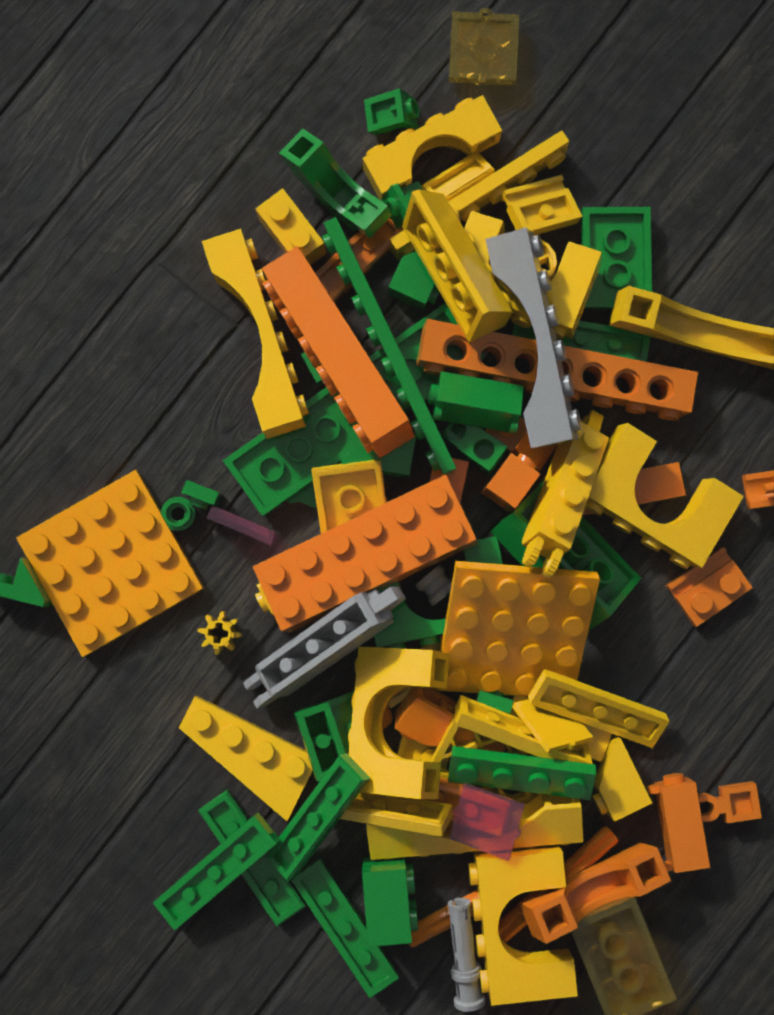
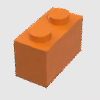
M511 453L481 493L508 513L518 506L539 477L540 473L535 470L536 463L521 453L518 456Z

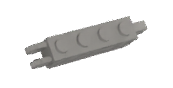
M389 587L382 593L378 589H374L371 592H361L352 596L258 663L255 667L257 672L243 682L246 690L255 689L262 683L264 684L267 691L253 701L256 708L265 707L279 697L289 696L394 623L392 620L394 616L391 610L406 599L400 587Z

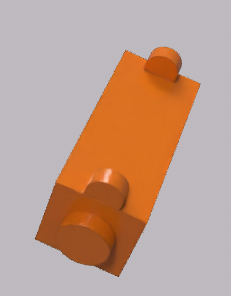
M683 773L664 775L663 781L653 782L654 784L648 785L647 792L648 794L656 795L666 855L664 865L667 872L680 873L710 868L696 782L688 777L684 778Z

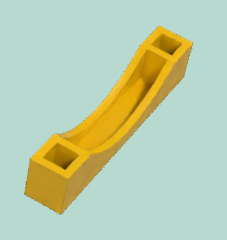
M238 229L202 241L211 272L217 284L231 292L241 301L258 325L262 343V367L252 401L263 434L266 439H270L306 427L303 416L308 415L309 412L303 394L296 396L292 385L298 383V378L293 364H286L282 354L288 351L282 331L276 333L272 321L278 320L272 300L265 302L262 293L263 290H266L262 284L266 280L262 269L255 271L252 260L257 259L258 256L252 238L245 240L242 230Z
M627 286L616 293L609 326L774 370V328L718 317L682 305L661 294Z
M537 793L511 808L507 830L503 837L455 821H450L442 837L366 824L371 860H391L413 856L426 857L449 853L462 854L485 850L497 851L521 847L533 848L535 846L568 845L583 842L580 799Z

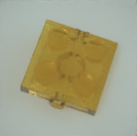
M489 8L480 9L479 13L452 11L448 82L515 86L519 15L492 13V10Z

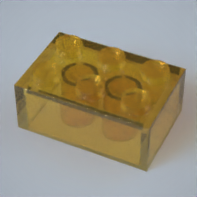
M635 897L619 899L598 907L580 920L578 928L570 932L604 1015H642L677 1000Z

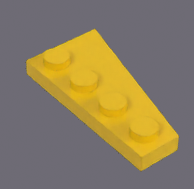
M197 695L194 696L179 729L283 819L288 821L312 772L307 751Z

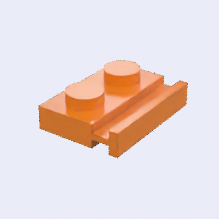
M720 547L711 553L702 568L691 567L665 585L693 627H698L753 588L734 560H731L726 553L727 550L724 547Z

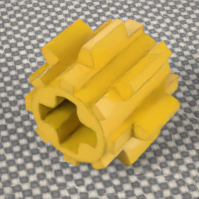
M221 611L217 620L211 615H206L207 627L198 629V632L205 634L206 637L201 646L213 645L214 652L217 655L221 653L223 645L231 651L234 650L235 645L232 640L243 636L242 633L235 631L234 627L239 619L236 618L228 621L226 611ZM220 623H222L223 630L228 631V637L222 638L219 642L218 636L213 634V628H218Z

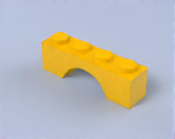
M483 95L474 100L471 97L466 98L455 106V110L445 115L438 113L432 116L421 128L415 131L407 129L395 138L396 141L386 146L380 144L371 148L366 153V156L362 158L363 170L378 198L381 200L391 185L398 183L400 188L412 184V168L416 160L424 152L435 147L446 146L458 149L467 156L475 151L480 153L499 143L502 129Z

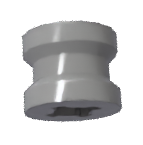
M439 564L415 584V587L427 594L428 602L433 607L450 593L452 579L445 575V568Z

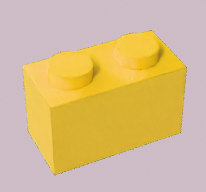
M283 188L255 208L259 221L284 254L298 246L310 265L326 254L324 241Z

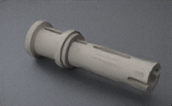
M455 898L454 902L452 900L448 902L454 950V964L450 971L451 978L455 981L457 994L454 997V1007L460 1011L470 1012L479 1010L485 1005V996L481 993L479 971L482 968L475 958L470 900Z

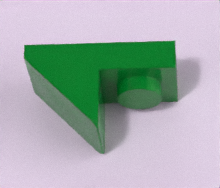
M20 558L14 582H12L14 576L0 573V596L40 607L53 606L27 558Z

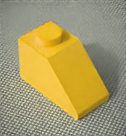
M616 735L611 736L603 761L600 762L595 777L594 787L597 794L592 797L601 815L607 813L615 822L652 804V801L622 739Z

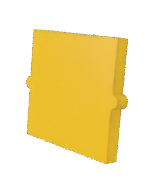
M529 699L515 702L512 707L547 753L565 748L572 750L574 746L591 742L593 738L583 723L530 704Z

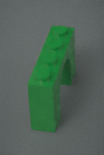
M497 536L477 540L478 544L463 550L466 562L503 564ZM397 581V582H395V583H392V584H390V585H388V586H386V587L380 589L379 592L382 593L383 591H385V590L388 589L389 587H393V586H394V587H397V586L400 587V589H401V591H402L401 583H400V581ZM404 600L391 610L394 616L392 618L394 623L374 636L376 647L406 649L405 643L418 640L420 647L441 642L439 636L443 635L446 619L429 620L422 618L412 612Z

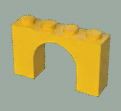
M471 211L464 229L466 233H470L474 237L477 244V252L483 262H487L491 266L485 239L504 234V222ZM568 242L557 273L551 281V291L547 292L549 306L554 305L558 314L559 326L554 327L557 339H563L564 336L573 339L601 266V251ZM505 292L512 305L511 321L520 327L531 328L530 317L520 299L516 295Z
M629 423L618 425L605 448L585 508L599 516L605 513L614 519L611 524L625 533L630 534L633 531L642 536L640 542L648 548L657 552L660 549L666 551L671 555L669 560L677 566L686 570L689 566L702 568L744 496L716 478L702 479L685 510L679 517L666 524H660L651 520L641 511L637 504L635 482L639 471L657 441Z
M359 646L358 657L355 661L356 680L355 691L351 700L353 712L348 741L350 744L349 756L370 777V780L360 792L413 799H438L441 762L412 760L398 756L390 749L384 738L382 720L385 708L391 698L404 689L430 688L447 690L449 653L435 650Z
M557 844L535 846L533 848L521 847L497 851H474L475 863H468L470 884L471 886L477 885L478 899H472L474 921H481L482 934L476 935L478 957H484L486 970L479 971L482 993H488L491 1006L578 996L574 959L568 948L523 952L510 947L503 941L498 932L501 912L506 904L515 896L529 891L566 887L563 851Z

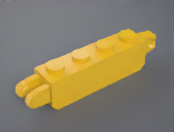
M591 410L588 415L582 418V430L577 431L579 439L557 445L521 541L522 545L527 547L522 564L530 568L536 563L539 555L545 557L541 574L548 579L556 573L563 554L571 549L609 437L600 433L604 416L594 410Z

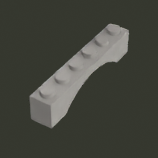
M527 227L487 238L485 240L492 272L507 284L520 299L530 317L536 336L538 351L537 378L532 396L523 413L531 448H541L579 439L577 431L582 430L581 419L578 410H572L569 397L574 395L573 383L570 375L564 374L562 361L567 360L563 341L557 340L554 329L555 326H559L558 314L554 305L549 306L547 292L551 291V282L547 270L542 271L539 257L544 256L539 235L534 236V233Z

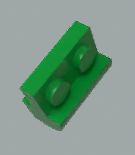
M354 691L326 701H320L294 712L317 782L321 781L339 755L344 753L349 755L348 733L352 723L353 708L351 700Z

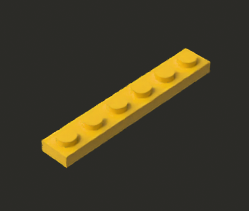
M561 130L448 201L450 205L453 204L457 208L460 221L467 222L471 211L480 213V208L488 203L497 204L502 201L500 196L504 190L514 188L518 184L520 186L529 184L536 178L537 172L545 167L552 169L559 165L566 157L569 145L568 138ZM404 230L389 239L390 250L397 261L404 255L416 252Z

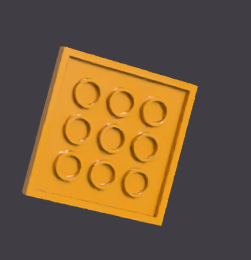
M138 470L130 472L16 537L82 657L88 656L205 589L173 531L167 526L159 506Z
M455 561L440 652L450 654L447 690H436L469 693L500 691L504 695L528 696L544 669L577 681L600 581L598 573L593 571L557 569L556 573L548 579L541 574L542 567L529 568L527 566Z

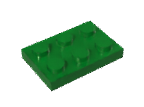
M582 207L581 245L602 252L601 266L584 310H612L616 293L627 286L652 292L651 207Z

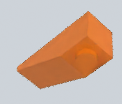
M411 688L396 709L395 729L409 740H416L423 745L438 747L455 714L457 702L435 689ZM459 727L454 735L458 745L476 739L472 731ZM498 741L485 745L488 751L504 752L507 748L505 744Z

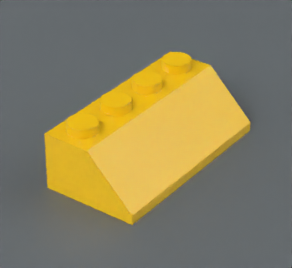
M420 189L413 191L402 227L468 342L470 343L504 327L513 312L511 301L507 294L501 292L494 281L495 277L491 266L487 262H483L477 252V244L474 237L470 233H466L460 223V215L457 208L453 204L450 205L442 193Z

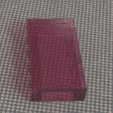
M211 507L208 513V519L271 546L275 545L278 538L276 532L218 507Z

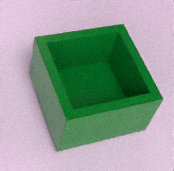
M370 856L363 857L362 879L368 947L412 943L411 931H418L416 899L408 898V894H415L413 863L406 864L405 857L391 860H371Z

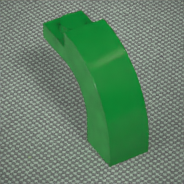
M302 129L279 152L288 167L308 191L352 231L357 229L370 239L393 215L388 205L364 190L346 174L335 161L323 141L306 130Z

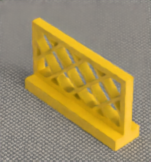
M462 695L455 705V714L430 760L431 762H441L442 759L451 757L452 747H449L450 743L452 746L473 749L480 747L481 750H487L485 745L498 741L506 745L508 751L504 753L531 754L542 758L593 764L587 744L576 745L572 750L565 748L547 753L521 718ZM462 727L472 731L476 739L458 745L454 735L458 728ZM441 767L440 777L448 779L449 770ZM465 784L513 799L511 807L524 802L535 794L519 792L512 795L500 788Z

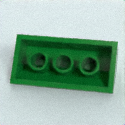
M544 481L491 531L522 566H525L522 564V560L527 547L522 545L521 541ZM582 516L571 549L563 554L558 569L598 573L600 581L588 630L590 631L614 613L641 578ZM539 555L538 560L532 567L543 568L546 558Z

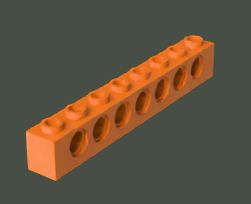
M427 319L423 325L416 366L424 367V372L431 375L440 376L441 371L522 385L525 387V392L532 394L537 378V343L533 339L491 332L469 343L459 325ZM450 345L458 346L463 352V359H451L447 354V347ZM564 346L567 360L562 361L565 375H570L574 388V395L569 396L570 401L577 402L579 398L592 400V405L602 408H612L613 404L625 406V411L633 414H646V411L659 413L658 418L670 421H678L679 417L692 413L698 372ZM482 352H490L495 356L497 362L495 367H488L481 361ZM515 359H525L530 366L529 373H520L515 367ZM584 371H589L595 376V387L585 384L583 381ZM617 378H623L627 381L629 386L628 393L619 391L616 386ZM651 384H655L660 388V400L652 397L650 393Z

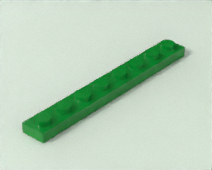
M334 217L324 222L327 234L322 236L330 255L337 253L342 263L336 268L344 285L346 286L351 283L356 292V296L351 298L359 316L367 315L371 326L366 328V331L374 347L381 345L386 355L385 358L381 359V362L389 379L396 376L401 388L396 390L397 396L404 410L411 407L416 420L410 423L418 440L420 441L425 438L431 451L425 454L433 471L441 470L443 475L456 471V466L337 218Z

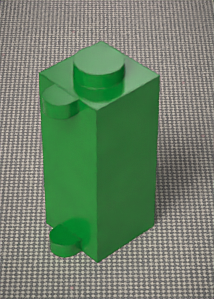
M441 371L438 384H431L428 404L434 405L433 420L516 434L521 416L524 386Z

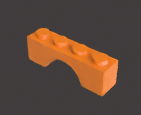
M640 842L566 878L565 888L542 890L520 901L519 905L532 936L547 944L577 929L580 920L598 907L623 898L643 896L670 882L671 879L658 848Z

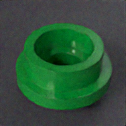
M173 497L162 506L161 515L169 529L183 531L193 524L196 511L186 498ZM177 508H182L185 512L184 518L177 521L173 518V512Z

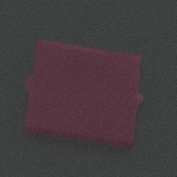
M465 783L462 788L459 804L453 810L455 819L449 839L509 861L515 839L521 834L519 825L525 804Z

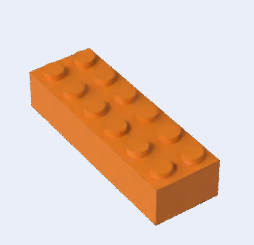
M296 246L261 268L268 279L262 284L271 300L285 319L296 340L300 343L309 361L316 368L332 396L336 393L339 394L334 399L348 423L352 424L356 421L357 424L353 426V429L367 453L374 450L380 459L414 438L415 436L406 414L299 247Z
M443 475L253 566V569L282 632H292L326 616L354 595L361 592H371L374 589L380 590L478 544V541L447 476Z

